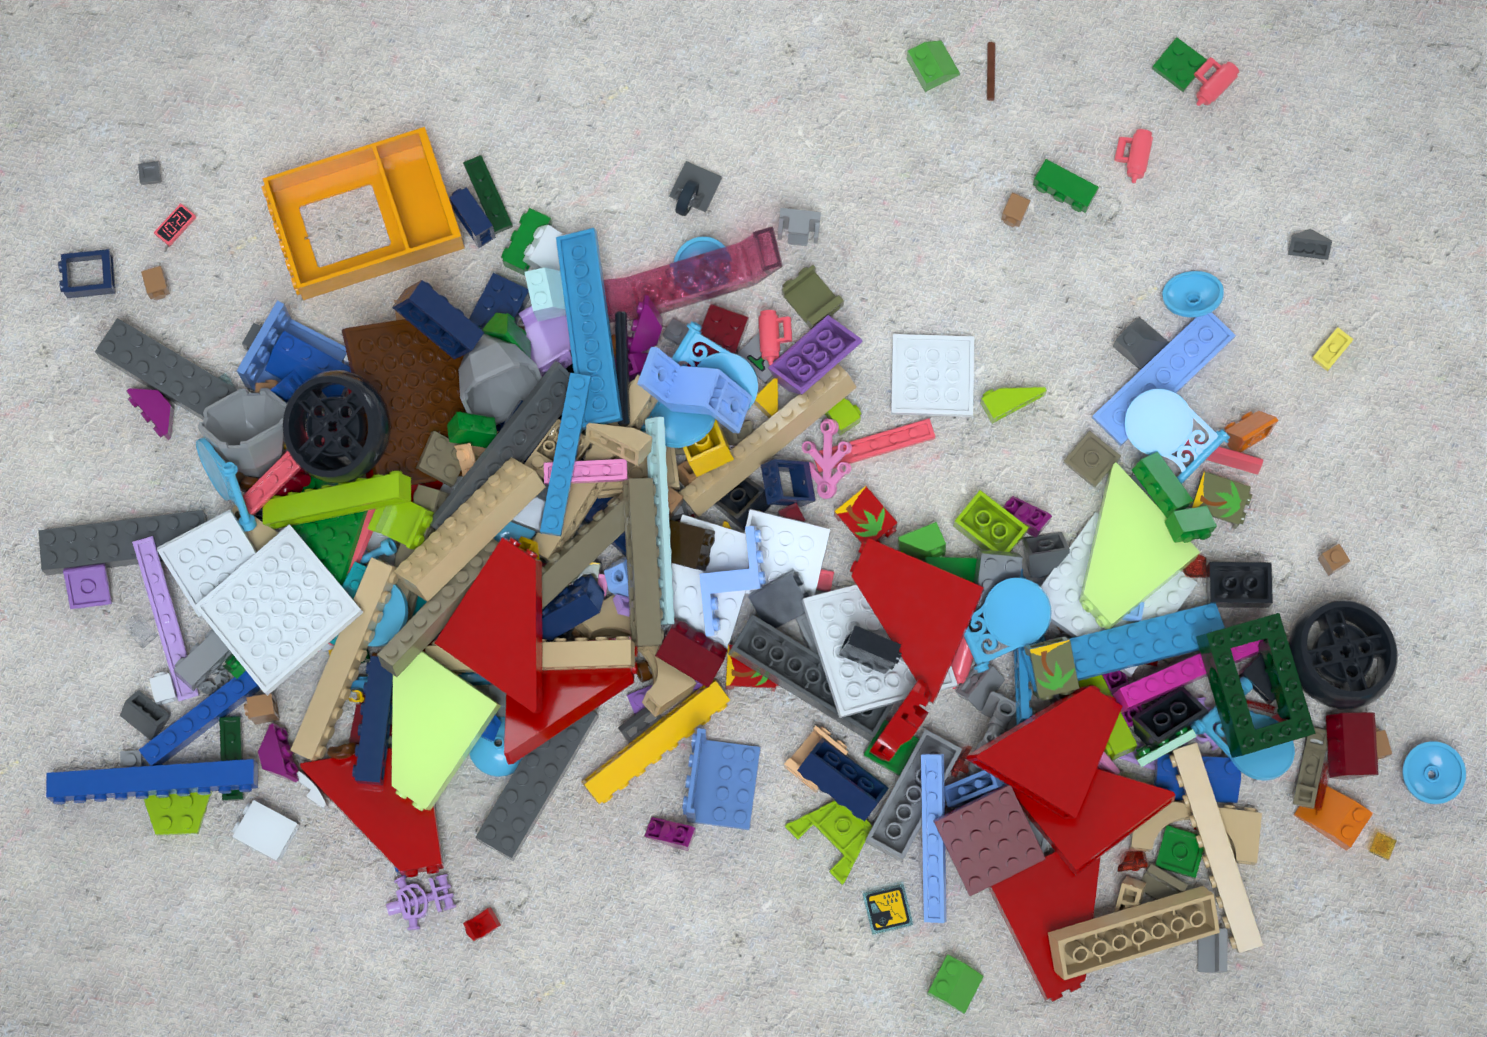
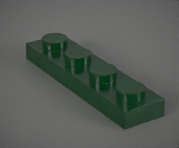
M482 155L463 162L482 208L493 225L494 233L498 234L512 228V222Z
M241 717L219 718L221 761L243 760ZM231 790V793L222 794L223 802L244 800V792L239 790Z

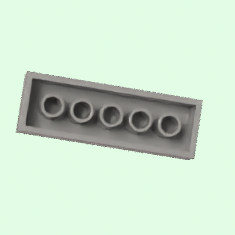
M925 729L868 834L865 843L903 862L922 826L921 754H944L945 783L962 749Z

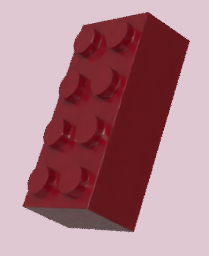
M710 304L702 325L701 334L731 353L737 354L749 325V317ZM696 342L693 348V353L696 356L703 355L701 349H699L698 353L695 352V348L698 345H704L707 348V356L719 352L703 342Z

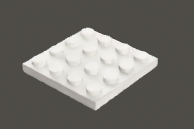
M893 334L891 415L973 417L974 336Z
M231 509L157 547L158 553L198 617L202 615L194 606L257 553Z
M750 509L746 527L756 526V529L761 531L762 540L759 551H763L764 563H760L761 571H765L766 584L794 570L796 574L799 573L804 581L802 586L805 591H809L814 596L831 529ZM757 589L746 590L745 593L750 594Z

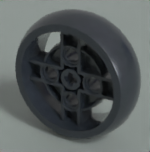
M330 370L313 375L293 392L284 411L282 427L286 448L294 462L304 472L322 481L344 483L364 476L381 460L389 443L391 422L389 411L382 395L368 380L352 372ZM331 385H342L352 392L347 397L340 395L327 397L322 390ZM323 407H324V409H325V414H324V416L322 415V412H321ZM349 408L352 410L351 416L348 414ZM365 413L367 414V419H368V435H367V440H365V436H366V432H367V422H366ZM322 437H324V439H325V444H324V445H322V442H321ZM349 437L351 438V441H352V443H351L350 446H349V444H348V439H349ZM326 456L333 458L346 456L352 463L343 468H332L321 461Z
M1327 600L1306 610L1292 628L1288 643L1302 690L1315 701L1332 708L1355 709L1376 701L1392 683L1398 664L1397 644L1390 627L1384 619L1368 606L1351 600ZM1318 621L1321 632L1317 635L1312 650H1308L1307 640L1310 628ZM1346 621H1349V622L1355 624V625L1358 626L1359 628H1357V627H1355V626H1353V625H1350V624H1346ZM1333 631L1339 635V638L1334 635ZM1359 647L1364 650V653L1359 650ZM1321 655H1323L1324 657H1326L1327 662H1325V661L1321 658ZM1377 658V674L1372 685L1368 687L1364 677L1369 672L1373 659ZM1346 670H1348L1349 672H1351L1352 677H1350V676L1347 674V671H1346ZM1321 676L1332 683L1339 684L1340 689L1326 682Z

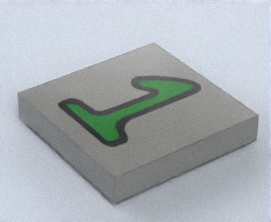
M758 332L737 354L745 358L752 365L757 377L766 384L773 375L768 369V361L762 359ZM780 344L779 357L788 350L783 344Z

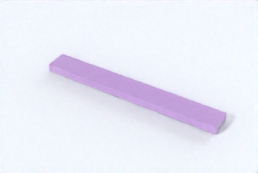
M151 536L134 541L132 543L178 701L199 696L198 688L192 691L174 672L175 664L181 658H186L188 654L154 537Z

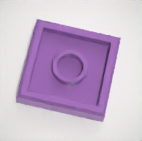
M105 563L63 569L70 609L112 604Z

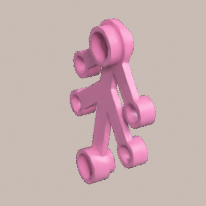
M825 419L820 425L821 432L824 434L823 456L816 449V445L812 441H805L802 444V450L804 453H809L823 469L822 477L815 469V464L809 462L811 477L818 484L817 492L819 496L824 499H830L837 492L836 484L851 472V465L847 462L839 463L837 472L832 477L831 470L846 454L851 452L852 445L849 442H840L837 452L832 456V435L838 432L839 425L834 419ZM808 444L811 446L809 451L807 449ZM844 445L847 446L846 451L843 450ZM843 465L846 466L845 472L842 470Z

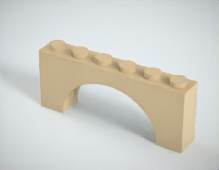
M615 595L603 601L599 614L574 627L583 638L594 640L596 637L616 638L631 636L630 617L617 613L613 602ZM658 646L638 647V651L648 662L653 675V686L647 691L642 703L654 717H657L691 694L696 682L691 677L656 657L655 654Z
M1181 800V803L1172 802L1130 834L1129 850L1150 852L1155 838L1164 827L1177 821L1189 820V816L1192 815L1190 807L1186 808L1183 800ZM1223 805V808L1218 807L1236 863L1246 865L1257 864L1262 813L1256 812L1257 809L1244 808L1243 811L1235 810L1236 807L1231 805Z

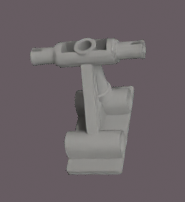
M991 691L981 712L991 719L983 740L978 743L975 750L1002 735L1006 730L1008 731L1017 726L1016 702L1006 698L1001 693ZM969 762V771L966 777L981 772L983 769Z

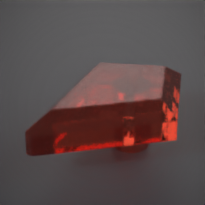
M1198 555L1192 563L1183 569L1185 576L1190 578H1206L1207 557Z
M968 745L962 748L951 770L952 776L957 777L959 771L968 774L969 769L964 762L972 749L971 746Z
M1143 851L1124 852L1118 865V872L1128 870L1139 871L1140 868H1146L1148 866L1146 853Z

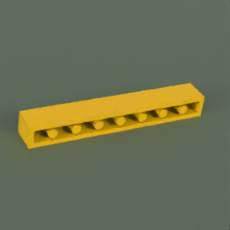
M715 680L712 681L709 688L702 685L582 780L581 783L598 804L608 802L613 797L612 794L618 789L622 790L629 785L630 779L634 776L639 777L646 771L645 768L649 764H655L661 760V755L664 752L675 749L679 745L678 741L683 737H690L695 732L694 729L700 724L702 726L711 720L710 716L716 711L719 713L728 706L726 703L730 699Z

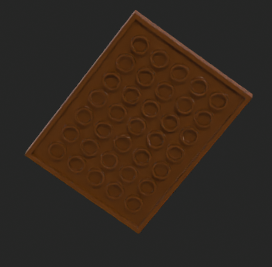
M406 319L342 329L350 371L368 380L379 391L390 415L391 431L389 443L381 460L372 469L373 474L389 475L392 471H401L403 475L411 477V486L438 481L417 469L416 466L431 432L436 431L449 439L447 424L456 412L467 413L460 399L459 367L464 355L453 359ZM365 413L366 422H367V432H366L365 438H366V440H367V435H368V419H367V414ZM462 470L460 471L458 477H463Z

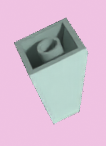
M545 267L526 271L525 277L530 300L537 321L565 316L566 310L561 272Z

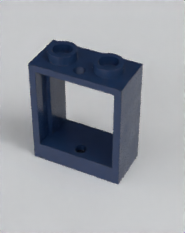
M460 188L454 191L452 196L449 197L452 209L477 247L481 248L495 239L493 225L468 188Z
M109 249L61 254V261H58V269L62 273V280L59 281L60 291L64 293L67 299L116 294L113 254ZM102 259L103 284L70 287L69 263Z
M774 459L761 464L767 505L790 506L797 503L798 507H802L816 501L809 462ZM779 471L790 472L794 497L783 496Z

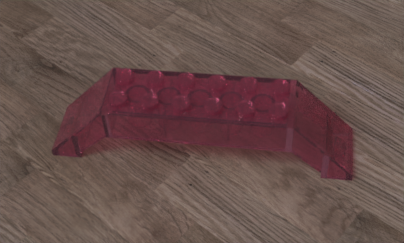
M771 226L755 231L739 243L624 278L604 280L609 323L615 322V314L618 311L626 312L627 321L637 319V306L639 301L643 302L644 295L650 297L658 312L662 314L757 285L783 267L774 228Z

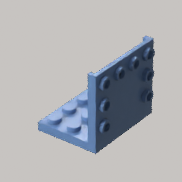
M277 300L239 365L237 373L245 387L254 392L255 383H265L266 380H276L279 383L281 379L266 372L265 368L273 347L283 331L340 362H343L347 354L346 348L292 320L285 304Z
M698 728L697 734L693 733L691 746L694 755L690 754L688 767H692L691 776L687 775L685 788H689V793L683 799V815H686L687 822L749 830L760 747L707 740L706 729Z

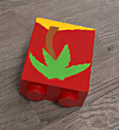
M867 486L834 511V517L839 522L842 521L861 544L863 541L867 542L868 538L880 543L884 537L888 539L897 531L895 528H897L898 522Z
M728 645L726 689L734 690V687L771 688V691L775 692L776 686L779 685L728 655L733 646Z

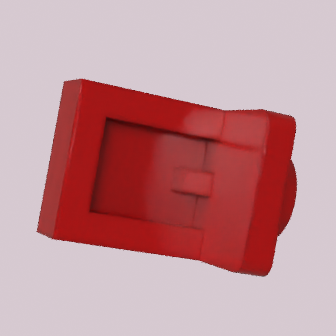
M491 907L463 923L466 934L473 941L484 938L501 926Z

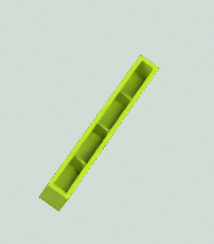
M392 471L389 475H373V478L370 479L358 478L355 482L338 483L336 486L324 485L321 489L317 490L306 489L303 493L291 492L288 493V496H273L263 506V525L279 529L287 527L289 524L293 526L411 502V477L403 475L401 471Z

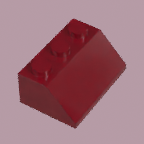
M674 618V624H670L665 631L662 645L658 646L655 656L709 688L724 662L728 650L722 644L706 637L704 633L689 627L686 622Z
M1375 713L1327 715L1329 778L1349 780L1379 775Z

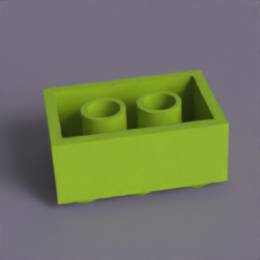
M981 490L978 491L953 524L955 529L981 549L1012 552L1026 535L1029 528Z

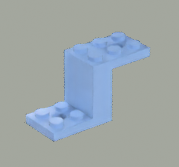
M658 347L650 348L637 383L672 412L711 415L732 433H740L752 399L748 392L719 369L680 366Z
M756 526L745 527L749 569L699 574L706 636L717 635V631L720 630V619L715 616V610L718 609V599L713 597V593L763 588L762 584H766L765 571H761L760 563H764L763 551H759L758 542H761V531L757 530Z

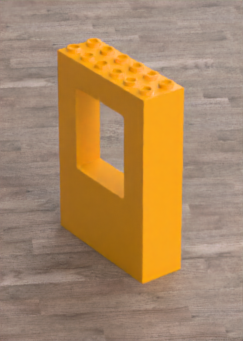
M425 127L262 178L264 185L261 188L267 201L270 216L274 222L273 226L279 238L287 269L292 277V285L296 294H301L303 300L465 249ZM371 185L391 242L390 245L330 265L318 267L309 239L305 240L308 234L300 213V207Z

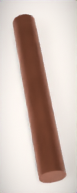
M988 42L987 44L988 101L995 100V42Z

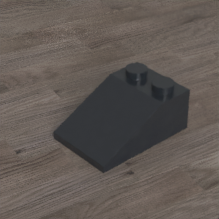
M748 477L714 504L720 512L744 531L750 509L765 512L771 506L767 505L765 489Z

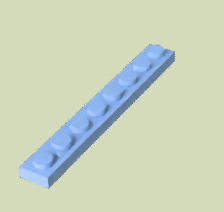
M923 753L921 754L924 922L945 923L947 922L945 845L933 820L945 815L944 754Z

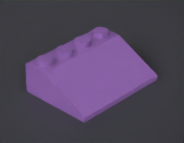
M827 315L773 362L768 369L774 378H778L780 386L788 392L802 395L863 341Z

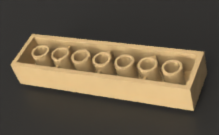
M511 457L465 503L460 505L435 532L430 534L429 538L417 547L405 561L401 562L399 567L394 570V573L407 589L428 602L546 486L535 470Z
M1204 886L1048 932L1054 971L1062 979L1067 980L1220 933L1214 894Z

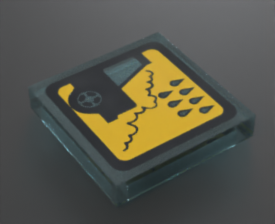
M904 884L862 893L872 935L913 926Z

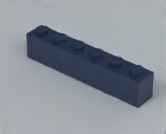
M371 656L370 662L368 661L366 664L368 681L363 686V694L366 696L365 703L361 704L360 709L363 719L362 723H359L358 726L360 742L356 744L355 756L358 758L357 765L353 766L352 776L360 784L383 786L393 713V674L381 666L377 656Z

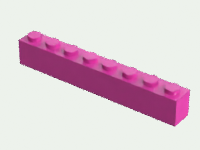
M1261 640L1231 648L1235 664L1259 654L1258 645ZM1201 653L1118 689L1113 694V697L1117 703L1123 706L1121 713L1206 677L1207 673Z

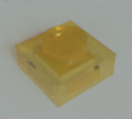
M1377 832L1368 852L1388 861L1397 840Z

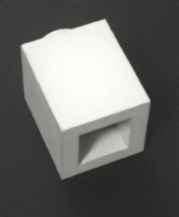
M160 672L155 674L154 678L149 679L154 700L158 706L178 701L170 673Z

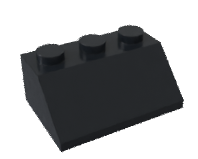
M1181 686L1133 716L1134 733L1147 746L1159 745L1209 712L1188 690Z

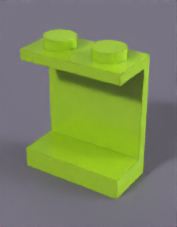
M413 502L378 508L375 510L367 529L381 533L406 545L407 548L415 550L424 542V534L433 521L432 516L434 512Z

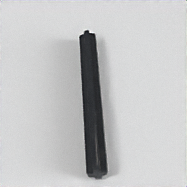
M618 311L615 314L616 374L623 418L622 421H618V425L626 427L630 424L626 312Z

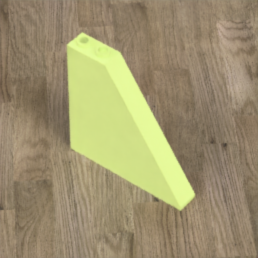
M1117 463L1113 464L1108 473L1079 600L1082 608L1086 612H1090L1095 618L1096 623L1105 630L1114 627L1141 602L1148 599L1192 563L1200 553L1191 542L1174 543L1165 525L1167 520L1165 515Z
M424 651L398 677L393 675L392 786L397 789L395 792L397 795L404 799L408 797L414 801L412 805L417 809L431 811L501 705Z

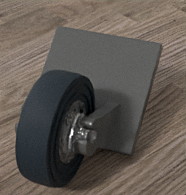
M686 161L669 197L677 200L675 212L686 216L691 207H694L706 213L722 180V176Z

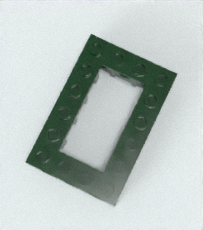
M1280 613L1196 636L1232 758L1316 734ZM1261 640L1258 645L1259 652L1263 655L1266 665L1265 672L1269 675L1272 685L1271 692L1274 693L1278 705L1277 712L1286 721L1255 729L1231 648Z

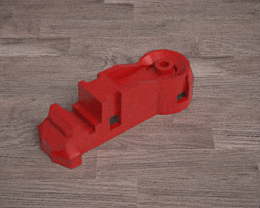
M918 679L869 751L879 759L889 762L900 745L912 739L929 712L919 706L921 704L926 707L932 698L929 687L924 680Z

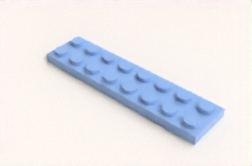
M1212 312L1196 317L1092 416V419L1122 446L1129 439L1125 429L1126 412L1131 402L1138 395L1147 390L1157 388L1168 389L1177 393L1236 335Z

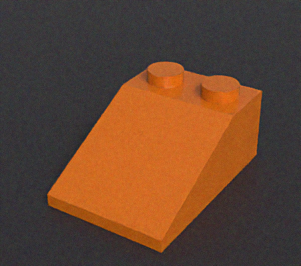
M1252 411L1241 417L1242 421L1237 424L1232 422L1224 427L1225 432L1230 436L1229 442L1226 444L1230 450L1241 453L1268 437L1279 420L1277 417L1262 411H1257L1254 414Z
M1320 783L1319 793H1317L1318 799L1316 797V810L1315 808L1310 809L1299 806L1294 816L1347 851L1352 847L1373 815V812L1328 786L1325 787V785H1323V793L1324 788H1326L1322 810L1321 808L1318 810Z

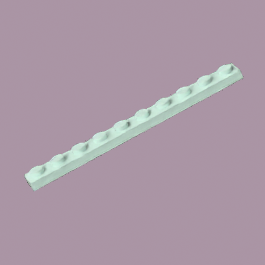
M654 417L645 420L646 434L652 436L651 452L647 455L648 478H653V484L656 487L654 504L657 507L655 525L658 527V536L656 537V546L659 547L657 566L660 567L658 584L662 592L659 602L660 608L663 611L661 626L674 624V592L672 588L673 572L671 568L672 551L670 548L671 531L669 527L664 417Z

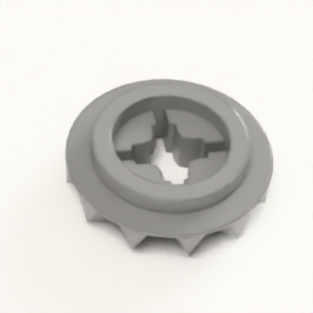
M220 665L212 673L213 675L217 674L214 678L216 685L211 681L206 682L205 680V682L198 686L200 691L212 695L228 682V672L223 665Z

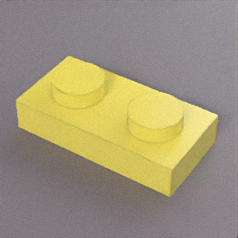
M1337 327L1313 356L1312 360L1328 372L1354 339Z

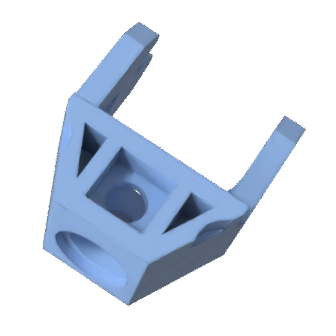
M623 557L604 570L608 590L611 593L629 597L627 557Z

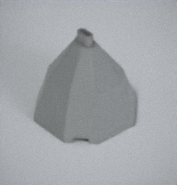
M483 334L473 350L464 355L459 367L460 399L468 414L493 417L497 425L507 420L519 400L524 401L542 376L536 363L515 344Z
M261 388L260 393H249L247 389H239L206 407L203 412V422H199L198 429L222 459L237 465L238 471L244 475L260 479L278 461L283 452L285 441L282 425L287 403L268 388Z

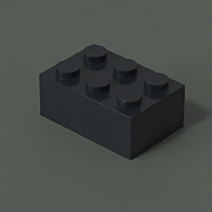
M1209 562L1206 566L1207 604H1216L1217 607L1269 608L1273 603L1272 562Z

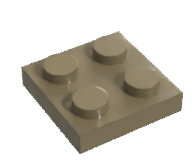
M1089 430L1063 463L1096 488L1110 471L1113 464L1118 462L1121 455Z
M436 431L431 432L416 468L447 486L453 487L461 471L455 445L458 444L449 442L447 437Z

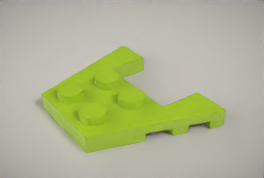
M210 791L209 795H199L198 792L190 793L189 796L169 794V797L166 798L149 795L147 799H144L155 835L199 834L213 791Z
M833 801L812 813L786 824L785 828L799 840L812 826H815L844 856L829 871L843 885L873 826L867 820L864 822L862 819L856 818L845 806H841L836 801Z

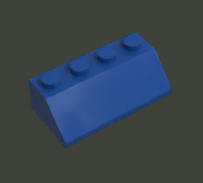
M283 331L273 347L265 368L266 372L281 380L293 370L296 371L303 381L313 375L330 370L351 372L350 367L286 331ZM331 385L322 390V392L327 397L333 395L345 396L348 388L342 385Z
M1163 755L1154 760V786L1173 791L1175 793V801L1183 800L1182 796L1185 795L1183 787L1179 788L1176 775H1179L1177 767H1172L1169 755ZM1201 756L1216 802L1238 803L1241 771L1230 758Z

